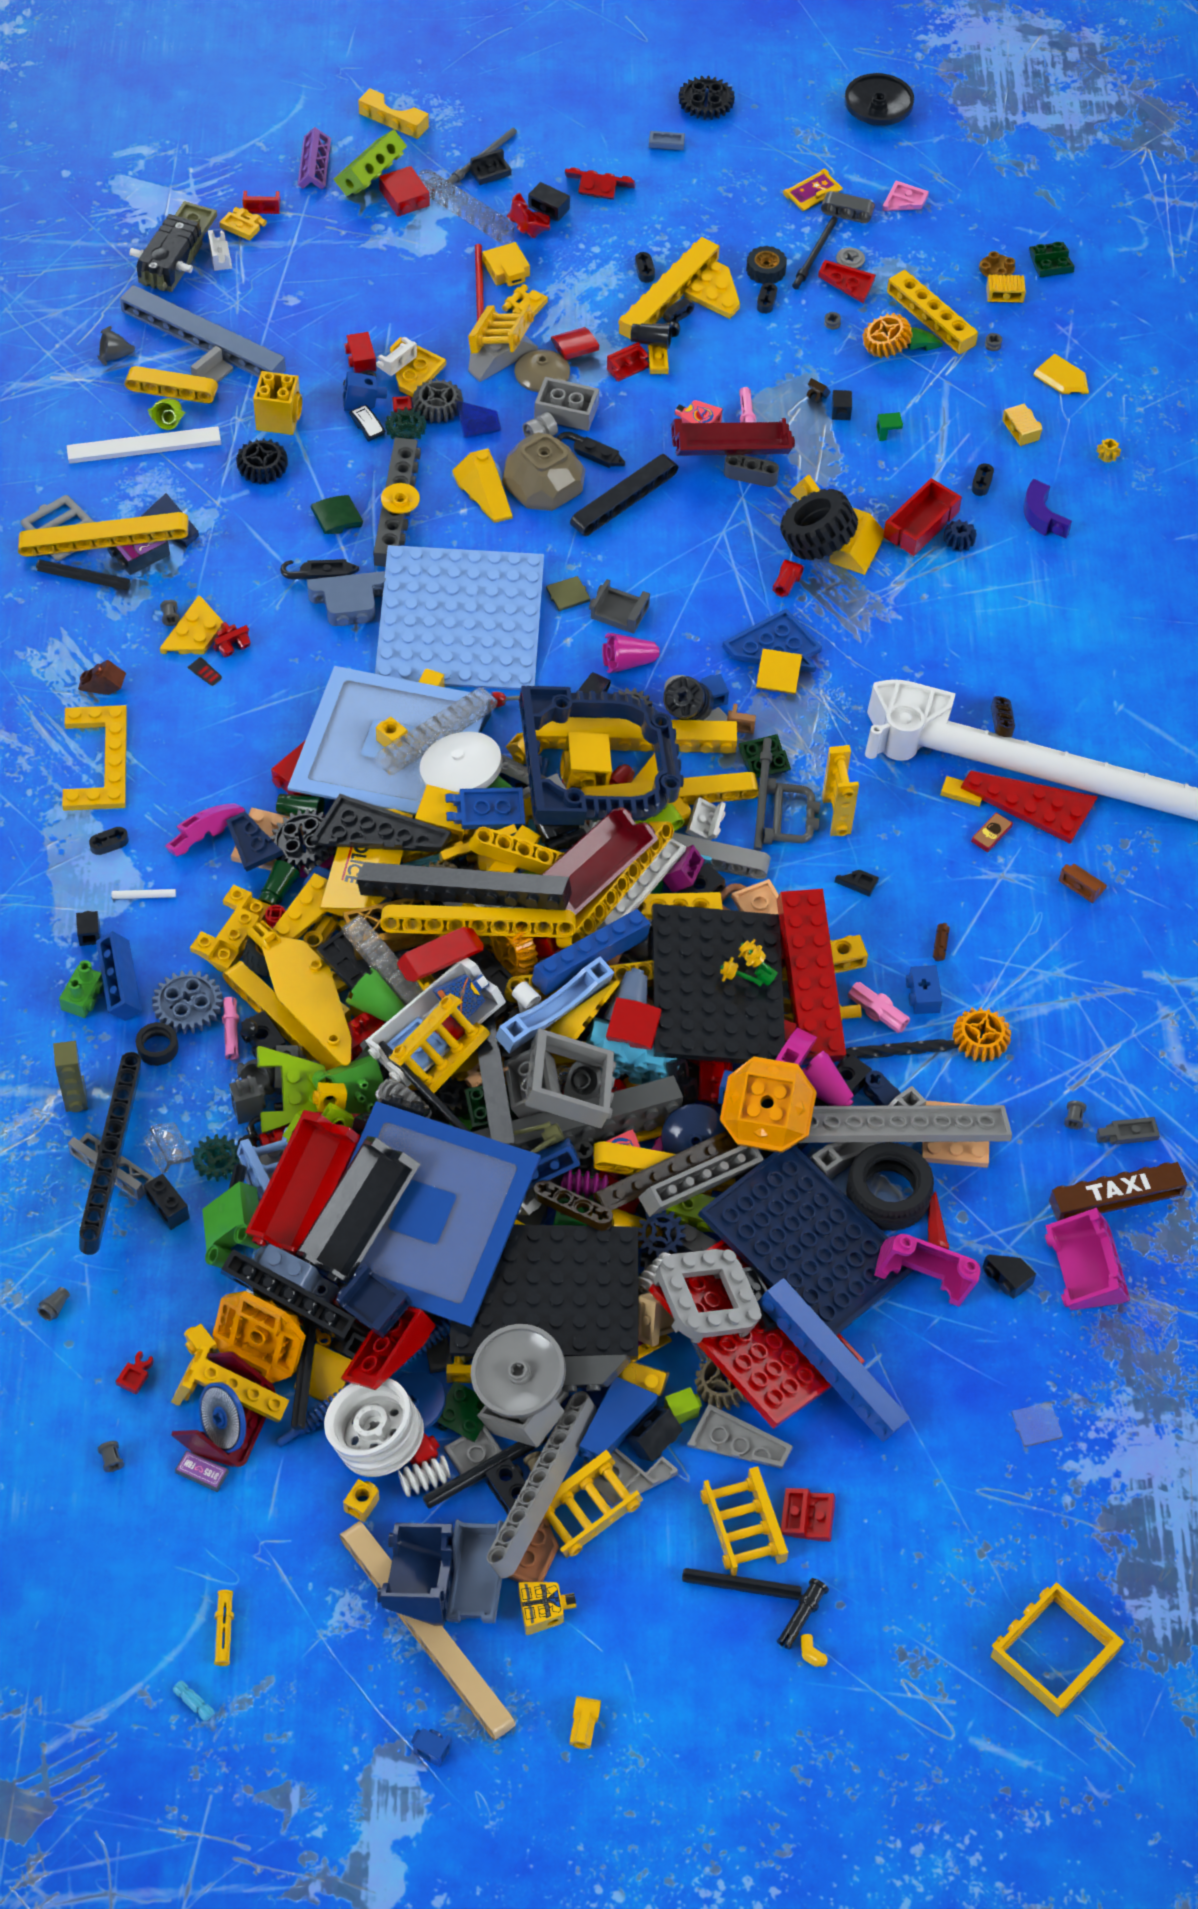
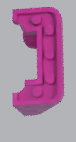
M1097 1208L1046 1225L1048 1234H1045V1239L1048 1246H1053L1057 1253L1066 1286L1064 1294H1061L1065 1307H1069L1071 1310L1122 1304L1130 1301L1110 1227Z
M899 1234L889 1237L883 1242L874 1274L885 1279L891 1271L898 1274L903 1265L942 1280L940 1290H946L949 1293L950 1299L948 1303L959 1307L978 1283L980 1266L974 1259L907 1234Z

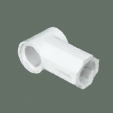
M525 981L518 984L512 992V996L518 1002L520 1013L538 1005L541 1000V996Z

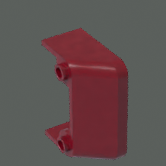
M234 1352L210 1353L207 1355L211 1362L276 1393L271 1382ZM242 1406L246 1419L245 1439L242 1446L231 1453H226L208 1439L204 1431H172L171 1436L198 1456L231 1467H241L246 1464L266 1417Z

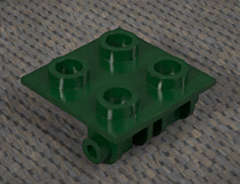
M454 1381L446 1395L443 1413L436 1421L441 1431L445 1432L447 1429H450L475 1443L484 1426L477 1415L485 1406L476 1392Z

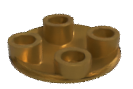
M992 251L980 261L979 269L986 277L988 275L1011 276L1015 271V260Z

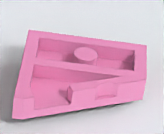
M895 181L883 204L882 210L922 209L928 198L929 191Z

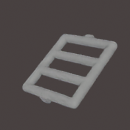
M64 495L48 505L43 504L38 507V511L21 520V525L26 530L36 529L31 523L64 504L70 508L69 511L38 529L57 527L76 515L82 520L77 524L92 523L94 521L68 495ZM76 551L50 555L56 561H60Z

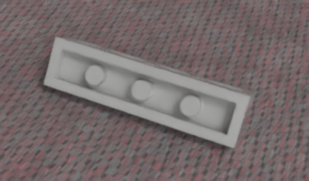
M88 1132L80 1140L73 1137L68 1142L70 1154L94 1170L101 1141ZM88 1141L95 1145L96 1151L92 1150L85 1144ZM121 1155L119 1167H128L130 1174L118 1168L115 1185L139 1201L144 1196L145 1189L144 1185L136 1180V1178H144L147 1180L146 1183H148L154 1177Z

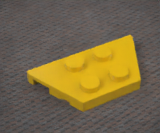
M198 595L161 645L160 653L167 654V651H178L179 654L193 653L204 655L217 638V632L222 630L221 623L223 621L205 600Z

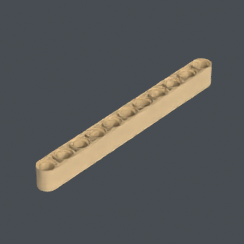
M358 1521L339 1534L346 1549L376 1588H382L383 1583H388L392 1560L365 1525ZM396 1613L493 1740L496 1741L516 1726L510 1713L443 1626H433Z

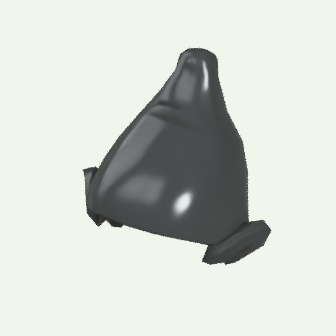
M111 326L100 332L102 333L99 348L100 356L97 355V357L105 366L107 361L122 358L135 351V346L129 344L119 334L111 331Z
M257 1059L250 1060L245 1065L238 1063V1078L246 1079L250 1075L251 1078H256L258 1085L262 1084L265 1095H271L276 1092L275 1088L272 1087L275 1081V1067L258 1068Z

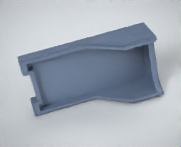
M456 1520L452 1540L454 1575L446 1618L448 1622H461V1620L467 1618H481L483 1623L496 1622L502 1578L497 1575L487 1561V1554L504 1524L503 1521L499 1520L497 1524H473Z

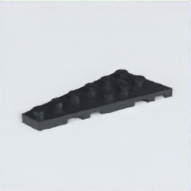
M339 794L311 837L310 843L316 846L441 852L447 846L452 834L451 831Z

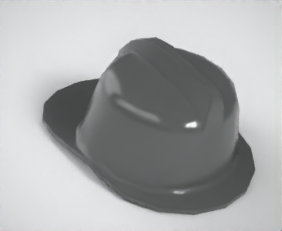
M576 1061L568 1072L564 1086V1095L582 1101L597 1097L601 1084V1069Z

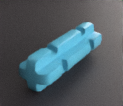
M179 1681L173 1687V1692L179 1698L182 1697V1701L195 1713H198L199 1717L204 1721H208L214 1715L213 1708L208 1704L205 1705V1701L192 1689H189L185 1682Z

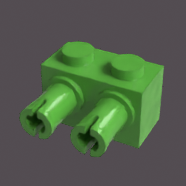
M83 960L75 969L59 1001L62 1011L86 1018L88 1012L93 1010L98 994H102L104 985L102 973L92 970L91 963Z

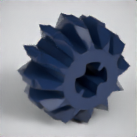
M959 519L957 522L951 521L945 527L943 538L947 547H952L953 550L959 549L961 552L963 549L969 550L970 546L975 544L977 533L973 524H968L967 521L961 522Z

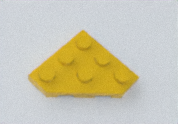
M715 260L684 291L685 298L728 319H731L740 309V301L729 267Z
M402 337L390 347V353L396 350L401 343H404L401 341ZM417 345V357L395 373L399 391L413 398L417 386H421L422 382L428 383L429 379L432 381L446 366V359Z

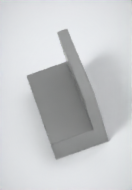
M217 346L191 366L192 375L211 378L217 383L233 371V366L223 360L222 349Z

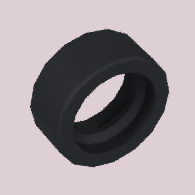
M158 1022L147 1024L141 1028L135 1041L138 1055H140L143 1062L156 1066L167 1064L173 1060L179 1047L176 1032L173 1028L165 1023ZM154 1036H164L170 1040L168 1048L160 1052L146 1050L144 1043Z

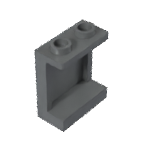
M606 579L604 584L599 586L596 598H593L590 602L591 619L634 634L650 606V593L643 591L640 597L611 588L610 580Z

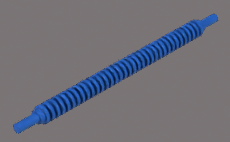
M441 1318L439 1320L440 1324L438 1322L434 1323L436 1328L433 1329L425 1344L416 1352L418 1356L422 1355L420 1350L424 1353L427 1351L425 1346L431 1349V1343L435 1346L437 1344L436 1340L438 1342L442 1341L441 1336L445 1339L447 1337L446 1333L450 1335L451 1320L445 1319L446 1321ZM416 1354L411 1356L414 1360L417 1358ZM411 1358L407 1360L408 1363L412 1362ZM328 1397L330 1402L326 1399L323 1400L324 1406L319 1403V1410L316 1406L313 1407L314 1413L311 1410L308 1411L309 1417L306 1415L305 1428L303 1430L297 1431L291 1428L278 1437L276 1441L280 1447L299 1434H309V1427L312 1431L315 1430L314 1424L319 1427V1420L324 1423V1417L333 1397Z

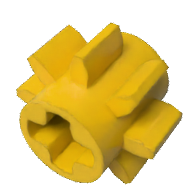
M1113 439L1102 440L1101 445H1098L1096 451L1099 453L1098 458H1101L1104 462L1116 461V457L1120 456L1121 449L1118 448L1119 443Z

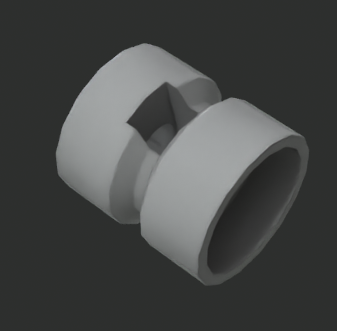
M549 412L537 416L536 419H531L522 426L526 438L538 432L552 436L558 433L557 423Z

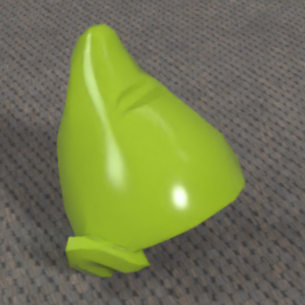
M172 398L159 400L152 408L148 409L151 419L160 428L165 430L174 429L185 414L182 411L180 402Z

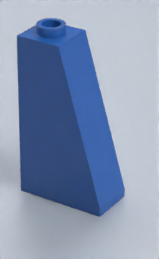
M616 1377L579 1445L578 1456L589 1463L605 1450L611 1455L626 1439L625 1437L657 1406L658 1395Z

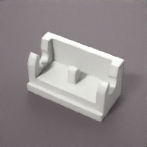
M213 230L208 231L214 271L232 269L228 243L225 241V234L222 230L220 231L221 236L219 238L215 237Z
M406 337L401 338V341L404 343H401L396 350L386 357L379 355L377 358L381 361H377L376 366L390 376L394 375L417 357L416 342H412Z

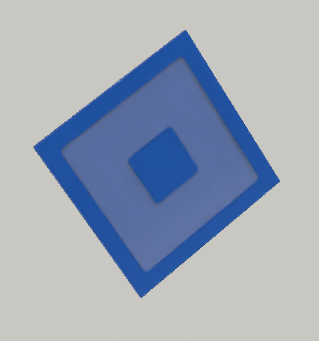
M376 1101L350 1163L366 1137L371 1136L376 1137L393 1150L404 1152L420 1163V1166L356 1271L367 1264L374 1273L400 1291L401 1289L407 1293L412 1301L411 1307L472 1328L541 1155ZM316 1268L320 1275L327 1276V1273Z

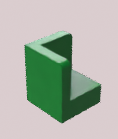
M900 412L877 415L876 430L879 441L887 440L888 430L903 428Z

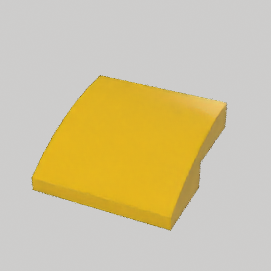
M316 1343L314 1346L309 1396L321 1402L325 1399L330 1402L329 1396H332L334 1399L333 1393L336 1392L338 1394V1390L344 1389L343 1386L348 1383L343 1381L341 1377L352 1360Z

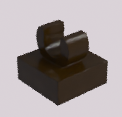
M813 378L808 382L810 390L807 392L808 398H811L813 394H817L815 401L819 403L822 396L825 398L829 396L830 390L826 385Z

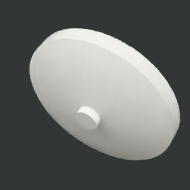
M478 732L454 733L436 741L426 750L420 762V774L425 786L428 784L459 793L460 789L487 788L495 781L501 771L503 763L501 751L498 744L485 734Z

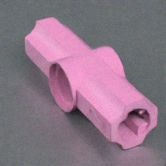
M856 982L848 993V998L860 1004L870 1019L876 1022L882 1021L897 1033H901L910 1022V1017L894 1007L887 995L882 993L876 994L861 982Z

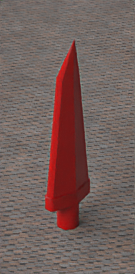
M935 1190L928 1210L927 1242L949 1250V1243Z

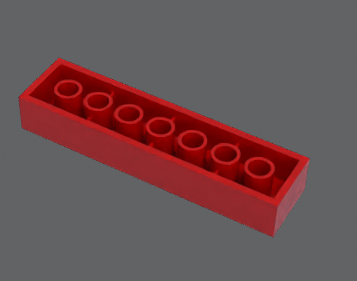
M823 889L780 892L777 898V907L793 1023L797 1024L796 1029L799 1028L817 1037L802 1065L810 1064L809 1062L822 1051L828 1053L833 1062H840L846 1056V1048Z

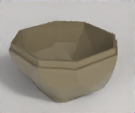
M538 432L521 440L508 453L502 484L526 508L553 511L581 494L586 469L566 444L550 434Z

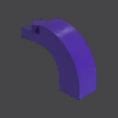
M1033 479L1027 488L1024 501L1026 520L1032 528L1044 536L1050 531L1063 538H1067L1072 521L1053 513L1046 507L1045 502L1048 499L1050 486Z

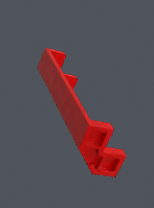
M303 1110L245 1233L253 1238L252 1242L262 1247L268 1246V1244L274 1245L301 1259L295 1253L347 1170L361 1136L350 1127L333 1124L320 1113Z

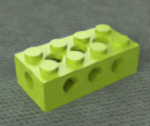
M395 129L375 140L333 180L346 196L351 193L355 195L362 189H366L371 184L370 181L378 178L382 174L381 171L383 169L389 168L393 164L392 161L394 159L400 158L404 154L402 151L407 145Z

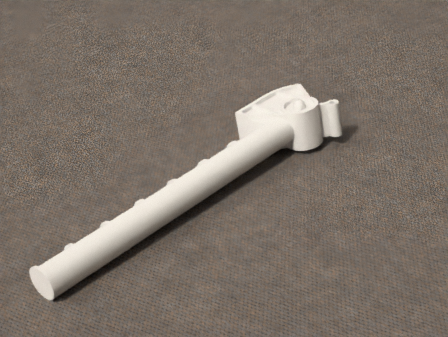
M885 680L874 682L867 711L873 724L865 751V756L869 759H874L877 757V754L883 752L887 757L894 760H908L916 755L918 749L926 747L1198 821V788L1188 786L1189 784L1177 783L1148 775V773L1144 774L1108 764V762H1099L1070 754L1067 751L1062 752L1029 743V741L1002 737L996 733L989 732V730L985 731L951 722L949 718L955 693L904 680Z

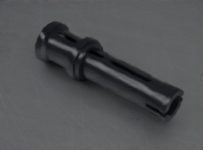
M811 1578L809 1580L810 1585L808 1589L798 1599L799 1606L777 1639V1643L780 1646H783L785 1642V1649L790 1650L811 1612L818 1610L819 1601L829 1591V1588L818 1579Z

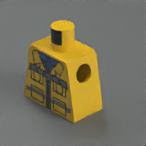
M556 1582L519 1583L518 1592L526 1635L562 1624L564 1622L563 1610L576 1608L575 1594L560 1595L559 1585Z

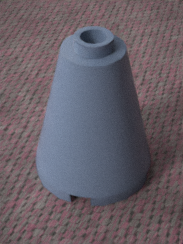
M631 968V971H626L603 1019L610 1021L616 997L647 1004V976L644 975L643 970Z

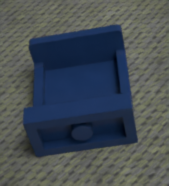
M367 1264L354 1273L351 1282L339 1291L336 1299L343 1310L355 1317L382 1339L412 1304L407 1293L401 1289L400 1291L374 1273Z

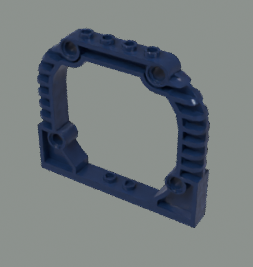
M521 686L519 705L534 824L584 825L585 820L597 822L607 816L613 809L622 807L632 814L634 822L639 820L643 822L648 818L656 817L663 809L665 810L668 803H673L678 799L680 788L684 784V777L680 775L681 760L677 758L679 746L675 744L676 729H673L671 718L667 714L658 712L653 706L652 708L648 707L643 699L639 698L637 700L627 693L626 695H620L619 692L607 694L606 691H602L601 694L595 693V691L571 693L570 687ZM570 716L615 717L626 719L639 725L644 739L654 745L658 774L655 776L652 791L644 795L632 797L585 795L578 788L573 787L566 790L550 779H541L542 756H538L540 741L536 740L535 730H540L551 721L565 723Z

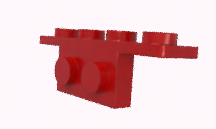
M575 167L565 169L566 177L581 180L578 192L582 195L614 200L616 186L633 189L636 186L635 180H632L629 176H622L620 178L615 177L611 173L602 175L593 170H588L587 172L580 171V169Z

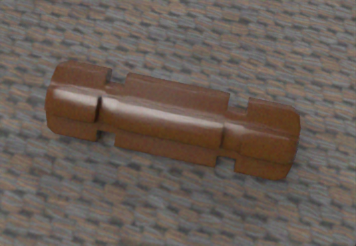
M947 923L937 925L936 932L938 933H936L932 957L938 962L943 961L946 955L945 951L950 929Z

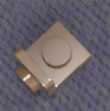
M733 704V710L728 711L727 721H737V732L754 734L756 715L737 713L738 704Z

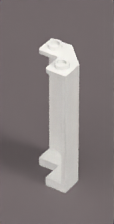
M465 958L453 965L365 1040L370 1048L368 1050L369 1054L383 1064L390 1072L389 1076L393 1080H397L406 1087L412 1084L405 1077L401 1069L386 1057L378 1044L382 1041L387 1044L418 1016L424 1021L440 1002L432 991L433 989L463 974L468 975L471 980L482 974L478 965L469 958ZM489 981V985L480 991L485 999L484 1003L467 1019L472 1025L476 1022L479 1024L483 1023L506 1003L498 987ZM450 1047L440 1056L443 1057L450 1050ZM434 1061L424 1069L425 1072L435 1064Z

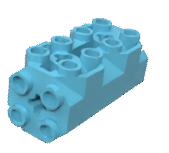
M597 1017L593 1018L586 1043L614 1052L613 1061L616 1062V1067L612 1076L615 1079L619 1078L620 1074L626 1073L629 1076L628 1081L630 1083L645 1084L669 1077L666 1063L677 1058L654 1057V1046L652 1050L630 1047L629 1043L609 1041L606 1038L610 1021Z

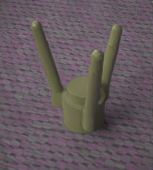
M550 1121L542 1125L513 1131L514 1135L544 1129V1132L541 1134L545 1142L532 1149L530 1152L533 1153L544 1150L565 1139L557 1123L552 1125Z

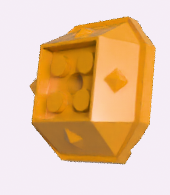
M752 1057L728 1076L720 1122L739 1146L783 1153L809 1137L817 1092L798 1064ZM765 1099H771L774 1104L771 1108H763L761 1106L762 1102Z
M247 1291L226 1294L221 1298L212 1334L219 1353L234 1352L271 1383L291 1377L297 1371L306 1337L301 1331L296 1314L276 1305L272 1300H266L255 1293Z

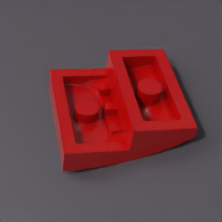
M586 327L551 336L557 352H561L565 360L599 351L600 345Z
M616 997L606 1034L607 1040L629 1043L630 1047L652 1050L662 1010L646 1003Z
M785 1488L781 1522L782 1535L831 1542L836 1499L834 1493H811L809 1489Z

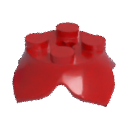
M517 193L512 199L511 209L507 214V218L518 224L517 229L524 234L527 232L534 239L538 234L549 231L550 216L529 210L521 193Z

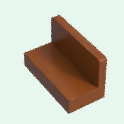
M1066 864L1061 870L1059 881L1091 903L1107 887L1105 883L1076 864L1071 866Z

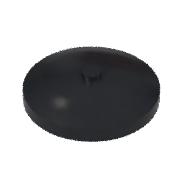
M870 73L859 76L849 83L845 91L844 100L847 110L858 120L872 125H891L904 120L910 115L914 105V94L910 86L898 77L883 73Z

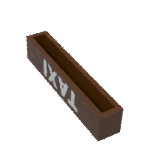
M1165 1162L1157 1167H1143L1138 1171L1130 1173L1125 1171L1112 1177L1102 1176L1094 1181H1080L1075 1185L1067 1187L1064 1185L1058 1186L1052 1190L1049 1202L1056 1220L1060 1221L1097 1208L1102 1214L1182 1196L1188 1184L1178 1162Z

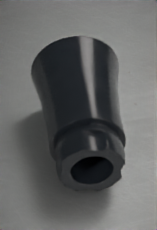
M641 323L632 325L631 342H639L640 344L666 349L670 348L672 339L671 323Z

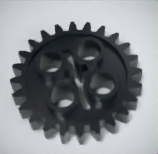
M701 76L700 79L694 77V81L688 79V84L683 83V87H680L678 99L681 109H685V113L690 112V116L697 115V119L703 116L704 120L706 117L713 120V116L719 118L720 114L725 116V113L730 112V108H733L735 100L734 91H732V86L728 87V82L723 83V79L717 81L716 77L710 79V76H707L704 79ZM708 88V106L704 107L705 91Z
M306 809L305 813L302 814L298 810L295 816L293 813H290L289 819L283 817V824L276 823L279 829H272L274 835L270 836V838L284 852V855L276 858V860L287 862L292 866L296 865L298 870L302 868V865L309 869V864L311 863L316 867V861L318 860L324 862L323 856H330L328 850H334L335 847L316 846L310 843L311 837L325 817L324 812L318 814L317 810H314L310 814L309 809ZM301 826H302V830H303V833H304L303 836H302V834H301V829H300ZM303 843H304L305 846H306V853H304L305 850H304V847H303V845H302Z

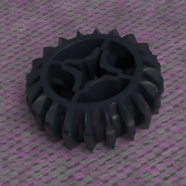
M256 438L255 442L249 440L248 445L243 444L242 449H239L236 464L241 476H244L246 481L251 479L252 483L258 481L259 484L262 482L268 484L270 480L275 482L276 477L281 478L282 474L286 472L288 457L285 449L278 442L273 443L272 439L266 441L265 438L258 441Z

